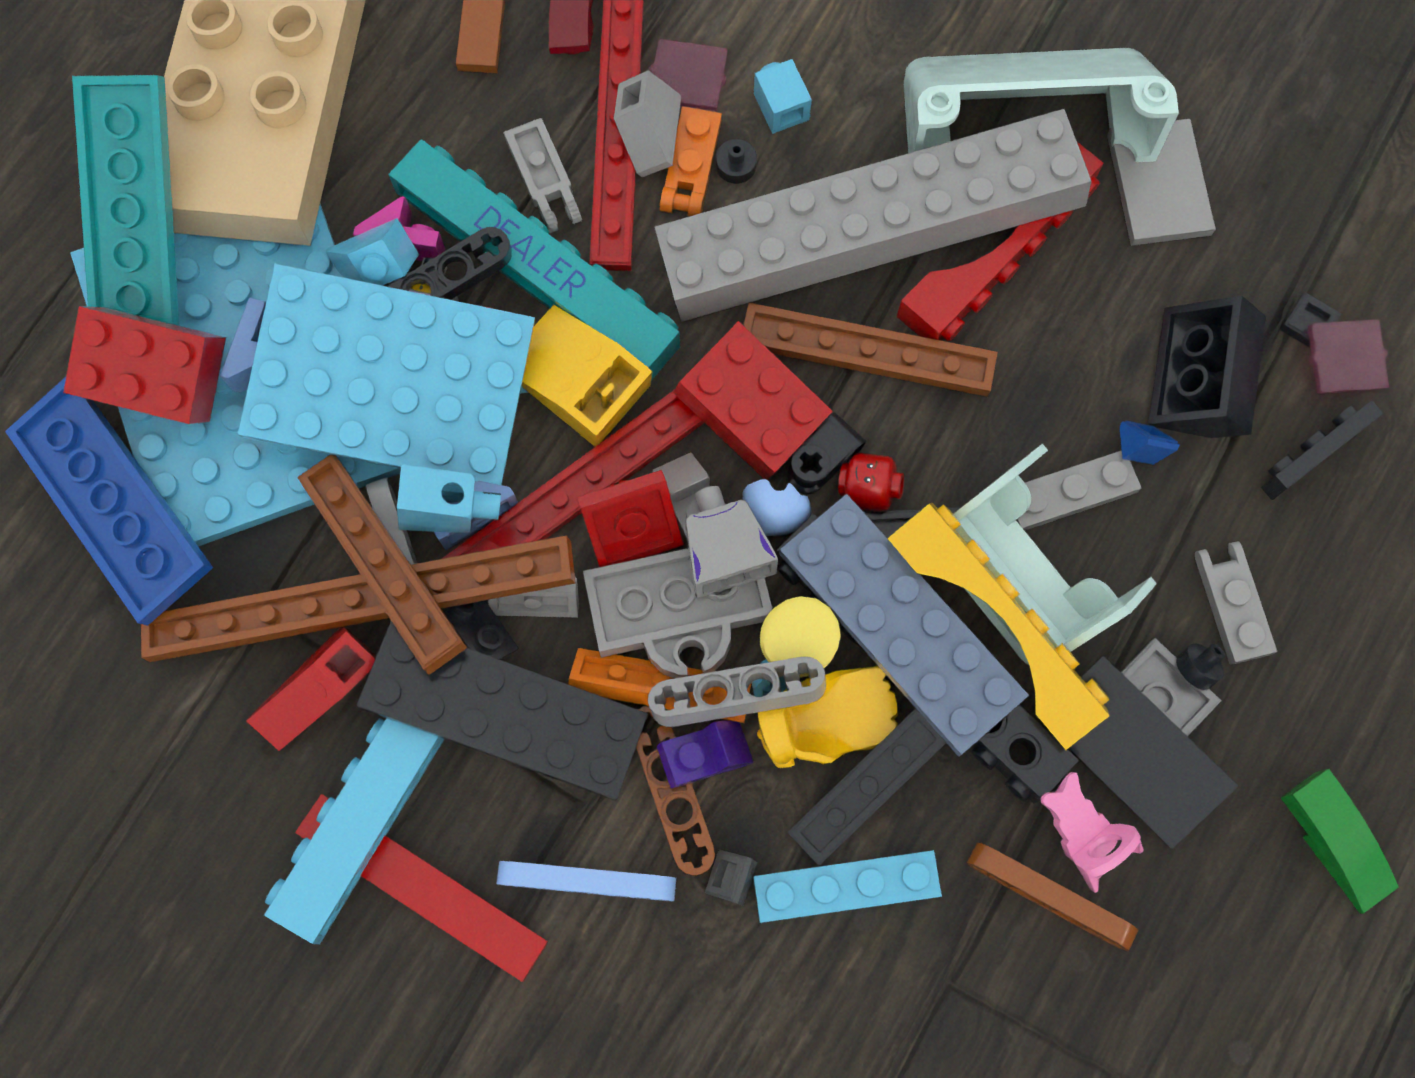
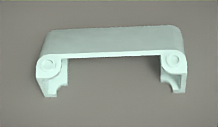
M1130 48L922 57L915 59L908 65L904 78L908 153L950 142L949 125L955 122L959 115L960 100L1106 93L1109 128L1112 130L1111 146L1113 147L1114 144L1126 146L1134 154L1135 162H1153L1157 160L1179 114L1177 94L1174 86L1140 52Z

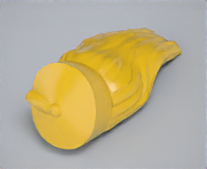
M875 666L840 670L825 674L826 690L817 701L809 704L757 712L760 727L757 736L761 739L765 751L775 766L778 768L792 767L795 765L794 759L796 758L821 764L832 763L846 753L873 749L898 726V723L894 720L898 716L895 693L889 690L891 685L888 680L884 679L886 674L881 668ZM808 678L801 681L802 687L810 686L811 679Z

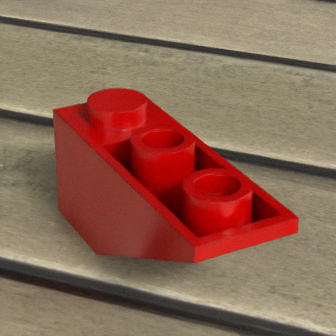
M346 626L340 627L246 722L280 751L355 687L371 671L376 655Z

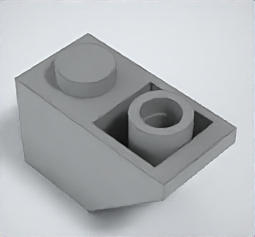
M649 70L619 83L614 113L615 123L636 173L641 177L673 166L681 95Z

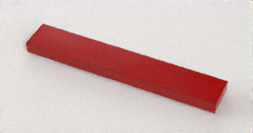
M322 794L296 830V834L302 838L312 839L321 824L316 821L317 816L329 798ZM387 836L383 837L360 875L521 982L525 981L549 943Z

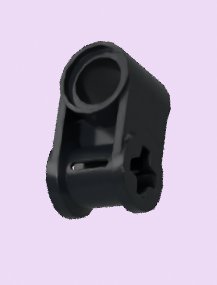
M832 413L793 454L787 476L789 483L801 494L808 495L819 491L841 470L842 464L845 462L849 463L850 459L862 450L867 441L837 413ZM810 466L816 468V472L810 470L805 474L801 471L802 467L808 469Z

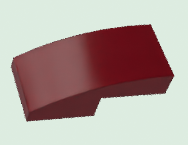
M550 0V54L566 53L572 55L590 51L594 29L591 16L593 0Z

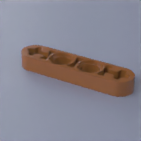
M643 706L640 709H638L642 712L648 713V715H651L652 719L656 721L653 718L649 706ZM660 726L657 728L660 743L676 738L672 727ZM643 732L640 734L636 749L675 863L687 875H702L709 871L713 865L715 852L692 783L671 789L668 781H659L654 777L652 766L655 760L660 758L658 749L651 752L648 756L644 754V748L653 747L647 732ZM675 799H684L693 808L692 817L685 824H674L667 817V807ZM698 824L702 833H695L692 836L698 848L705 847L708 855L702 857L703 865L701 867L694 868L692 862L684 863L681 855L687 853L684 837L675 842L672 834L687 832Z
M976 843L967 861V865L1099 939L1119 949L1129 951L1138 932L1135 926L985 844Z

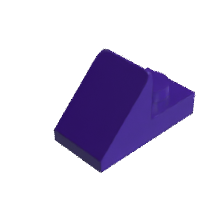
M731 720L712 722L703 730L666 740L657 745L671 789L754 763L740 722Z

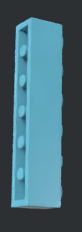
M379 718L368 733L366 742L370 745L361 760L355 757L346 768L341 779L346 784L336 799L330 797L321 808L316 819L321 824L312 839L310 840L305 837L296 848L291 858V862L295 866L286 881L280 878L267 895L265 903L270 906L264 916L308 942L320 944L359 881L360 875L383 837L387 835L444 739L388 718L386 720Z

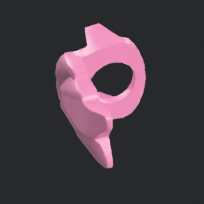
M1070 772L1055 792H1047L1041 796V803L1052 813L1054 817L1053 825L1063 838L1060 843L1065 855L1075 863L1088 887L1093 892H1098L1099 878L1122 863L1132 852L1142 853L1144 851L1140 840L1141 836L1134 826L1110 824L1103 814L1096 812L1092 802L1085 799L1081 792L1077 773ZM1117 840H1122L1120 846L1113 853L1107 855L1115 848Z

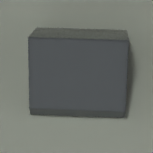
M719 849L705 893L744 906L757 862L749 857Z

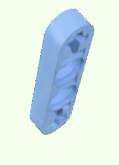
M499 861L496 884L674 901L676 878Z

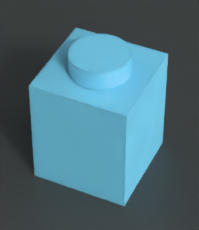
M793 59L782 63L773 62L767 64L755 73L754 96L772 134L809 120L812 99Z

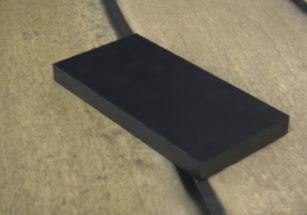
M1102 655L1081 678L1085 683L1093 679L1106 693L1110 700L1104 705L1108 709L1110 716L1069 747V749L1173 849L1238 787V784L1120 670Z

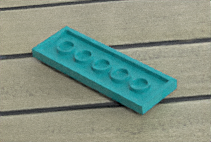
M159 75L72 76L88 307H105L179 326L165 77Z

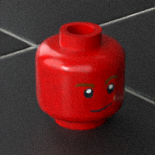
M857 453L850 459L849 463L845 462L842 464L838 484L839 495L843 497L847 494L861 510L885 512L892 505L894 498L901 499L904 489V473L897 472L896 463L891 457Z

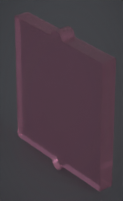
M659 39L655 62L650 65L649 69L650 72L681 95L680 106L717 111L721 87L726 84L724 70L728 49Z
M1379 319L1308 325L1312 356L1309 357V362L1314 367L1317 394L1389 388L1385 357H1387L1388 352L1383 349Z

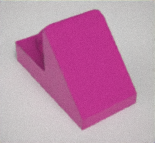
M404 196L355 226L353 233L355 237L398 218L419 253L416 260L423 261L426 257L435 258L446 250L439 231H435L433 228L422 224H414L409 227L412 212Z

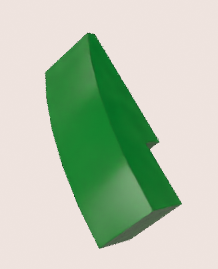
M1330 769L1315 772L1280 797L1307 834L1303 836V839L1360 914H1364L1399 888L1377 840Z

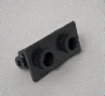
M486 600L441 608L467 648L499 660L519 649Z

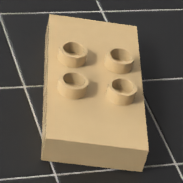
M184 0L164 75L174 233L311 246L365 0Z

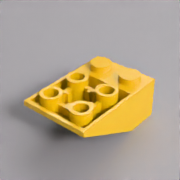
M553 305L533 327L522 387L596 447L650 387L652 370L617 342L556 305Z

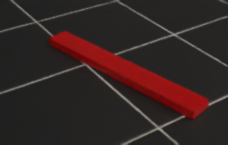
M603 0L590 265L598 264L605 270L632 271L636 170L615 123L614 113L619 83L641 74L644 0Z
M673 390L499 516V520H494L442 559L547 539L582 513L577 497L607 488L612 483L616 485L621 480L629 479L704 424V422L673 393Z

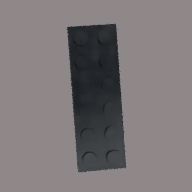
M392 621L389 624L357 703V707L615 801L618 799L648 713L469 648H466L428 675Z

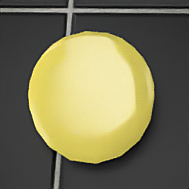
M799 596L787 599L774 607L762 624L760 632L762 653L768 662L796 657H811L817 659L825 668L834 659V655L838 650L841 637L839 622L830 607L816 598ZM809 673L801 674L800 677H807Z

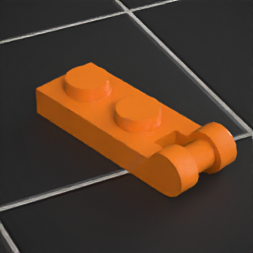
M682 106L677 127L673 166L668 168L660 200L661 212L673 213V210L688 212L689 217L702 213L722 123V113ZM678 188L690 190L693 192L691 193V196L679 194Z

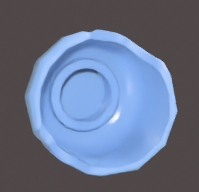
M761 479L748 484L742 492L743 500L749 505L766 536H785L794 533L812 513L809 498L800 495L791 483H788L784 490L776 491L767 479Z

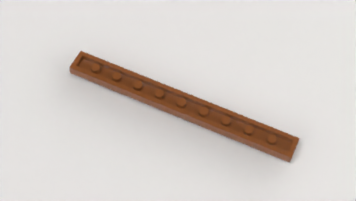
M567 535L412 564V567L440 608L576 584L572 545ZM359 574L164 611L148 626L141 624V658L149 662L382 620L389 618V616L362 575Z

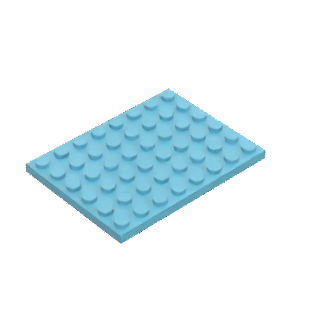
M321 203L311 246L174 233L179 326L226 337L210 422L186 424L118 407L133 457L197 546L314 505V502L297 477L330 454L239 436L238 430L247 390L241 393L232 391L220 377L249 297L265 302L267 300L274 263L343 277L326 253V250L334 246L335 243ZM84 248L70 252L88 307ZM337 456L359 488L371 482L395 476L401 472V468Z

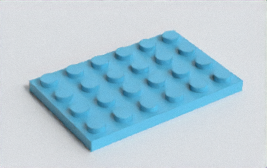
M274 263L238 435L245 438L401 468V464L470 473L475 475L476 482L483 481L502 485L535 317Z

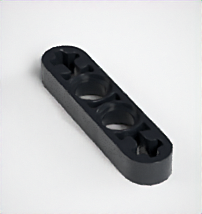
M486 227L387 287L409 291L413 285L425 284L431 288L430 296L452 300L501 270L509 263L512 257L510 241L501 229ZM488 242H491L494 246L498 245L500 253L493 256L490 252H486L484 245ZM471 251H473L474 257L478 259L480 265L476 269L471 257L468 255ZM452 262H462L467 266L466 275L459 280H449L444 276L446 266Z

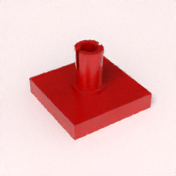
M662 470L628 481L621 480L619 484L615 485V483H612L607 488L577 497L599 567L650 557L683 546L669 489Z

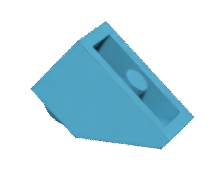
M398 218L329 247L326 250L327 255L344 278L382 286L404 277L419 255Z

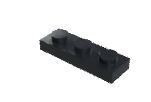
M1370 401L1359 411L1351 405L1331 421L1336 429L1327 436L1320 429L1300 445L1305 452L1295 461L1288 454L1270 468L1268 472L1273 478L1264 484L1261 489L1271 500H1274L1384 413L1373 401Z

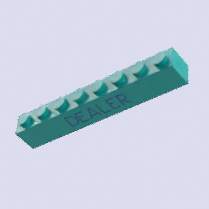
M421 139L388 174L399 196L406 197L408 203L460 242L486 227L501 229L510 241L512 257L509 263L499 271L550 309L553 305H556L620 344L652 370L651 381L680 348L678 326L669 316L662 312L656 315L645 306V301L638 293L630 288H626L624 291L613 282L612 276L602 266L598 264L589 265L580 258V252L566 240L557 241L549 235V230L539 219L534 216L527 218L518 212L517 206L508 196L501 192L497 195L486 188V183L476 172L471 169L462 170L455 164L453 157L442 147L437 145L433 148ZM491 242L484 245L486 252H490L493 256L500 253L498 245L494 246Z

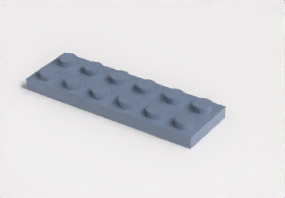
M847 494L780 549V556L819 600L830 607L842 626L958 756H961L1029 696L923 577L914 571L893 544Z

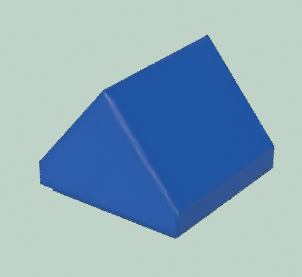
M1127 420L1125 422L1122 421L1120 425L1122 459L1154 465L1176 452L1180 446L1178 441L1154 426Z

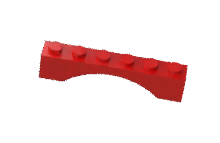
M1077 142L1091 178L1089 198L1100 184L1097 176L1104 163ZM1074 210L1019 225L1012 235L996 249L971 263L952 269L929 272L901 300L896 317L920 337L940 341L946 339L950 342L965 325L962 319L971 310L978 313L991 299L993 293L990 290L998 282L1005 285L1018 271L1020 265L1017 262L1025 254L1032 257L1046 241L1047 237L1044 234L1052 226L1059 229Z

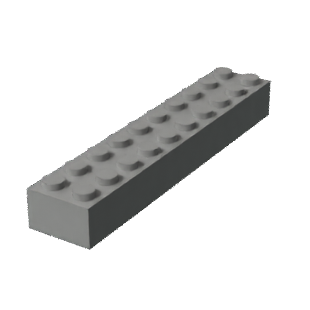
M1061 109L655 226L674 300L681 322L1085 207L1091 186V178L1065 109Z

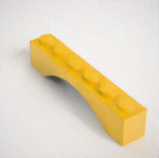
M929 503L887 539L916 573L941 578L965 588L985 601L1005 620L1020 642L1030 665L1035 688L1036 715L1067 750L1110 716L1108 709L1104 705L1110 700L1109 697L1093 679L1085 683L1074 669L1080 664L1063 643L1055 647L1044 635L1050 628L1033 608L1026 613L1016 602L1015 598L1020 593L1003 573L997 578L985 565L990 560V557L974 539L966 543L955 529L961 523L944 504L937 509L933 503Z

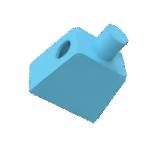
M401 464L397 502L399 530L469 533L471 518L499 520L501 493L474 491L475 475L470 473ZM448 501H457V502H459V503H458V504H449V503H447V502H448Z

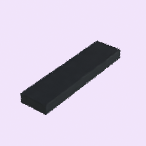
M917 709L913 710L788 833L820 866L946 742Z

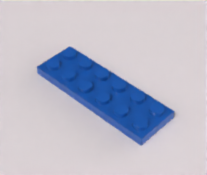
M65 377L5 432L137 623L148 626L206 575L213 566L95 402L90 399L63 393Z

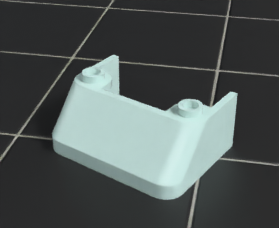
M1041 444L957 510L954 516L961 525L955 530L966 543L974 539L990 557V560L985 565L996 578L1003 573L1020 593L1015 600L1027 613L1033 608L1050 628L1044 634L1055 647L1063 643L1071 652L1130 614L1157 583L1150 577L1120 598L1114 594L1108 585L1098 579H1084L1073 587L1067 584L1016 521L1029 509L1031 504L1029 488L1019 477V474L1048 451ZM966 590L1018 656L1029 665L1020 642L1005 620L985 601Z

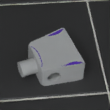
M709 486L699 490L695 494V499L700 512L685 518L696 597L700 598L777 574V555L745 500H738L725 504L718 486Z

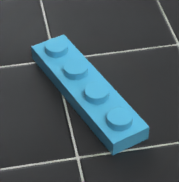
M934 850L753 876L760 923L942 897Z

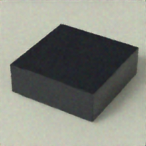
M1304 292L1280 330L1317 351L1322 347L1341 313Z

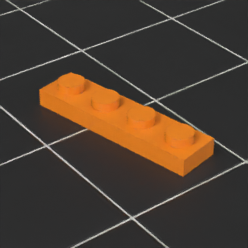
M578 648L568 685L604 698L649 706L648 694L651 689L659 682L675 678L662 674L649 660L616 654L601 658L599 651ZM688 668V676L704 674L702 670ZM751 684L749 685V687H748V689H747V691H748L749 693H750ZM721 687L709 688L705 691L702 700L710 705L719 704L725 700L727 691ZM689 692L690 707H696L693 692ZM674 697L666 698L665 709H674V702H676ZM746 714L722 719L744 723Z

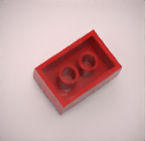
M79 306L63 393L186 424L210 422L226 337L105 307Z
M739 321L686 374L673 392L763 479L770 478L833 412Z

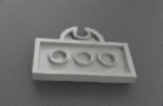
M689 548L583 571L601 658L644 648L651 664L662 674L672 678L688 676L687 666L679 659L680 653L687 647H698L704 652L705 656L701 663L703 673L714 672L725 661L730 650L731 629L762 623L772 610L765 578L697 598L694 589Z

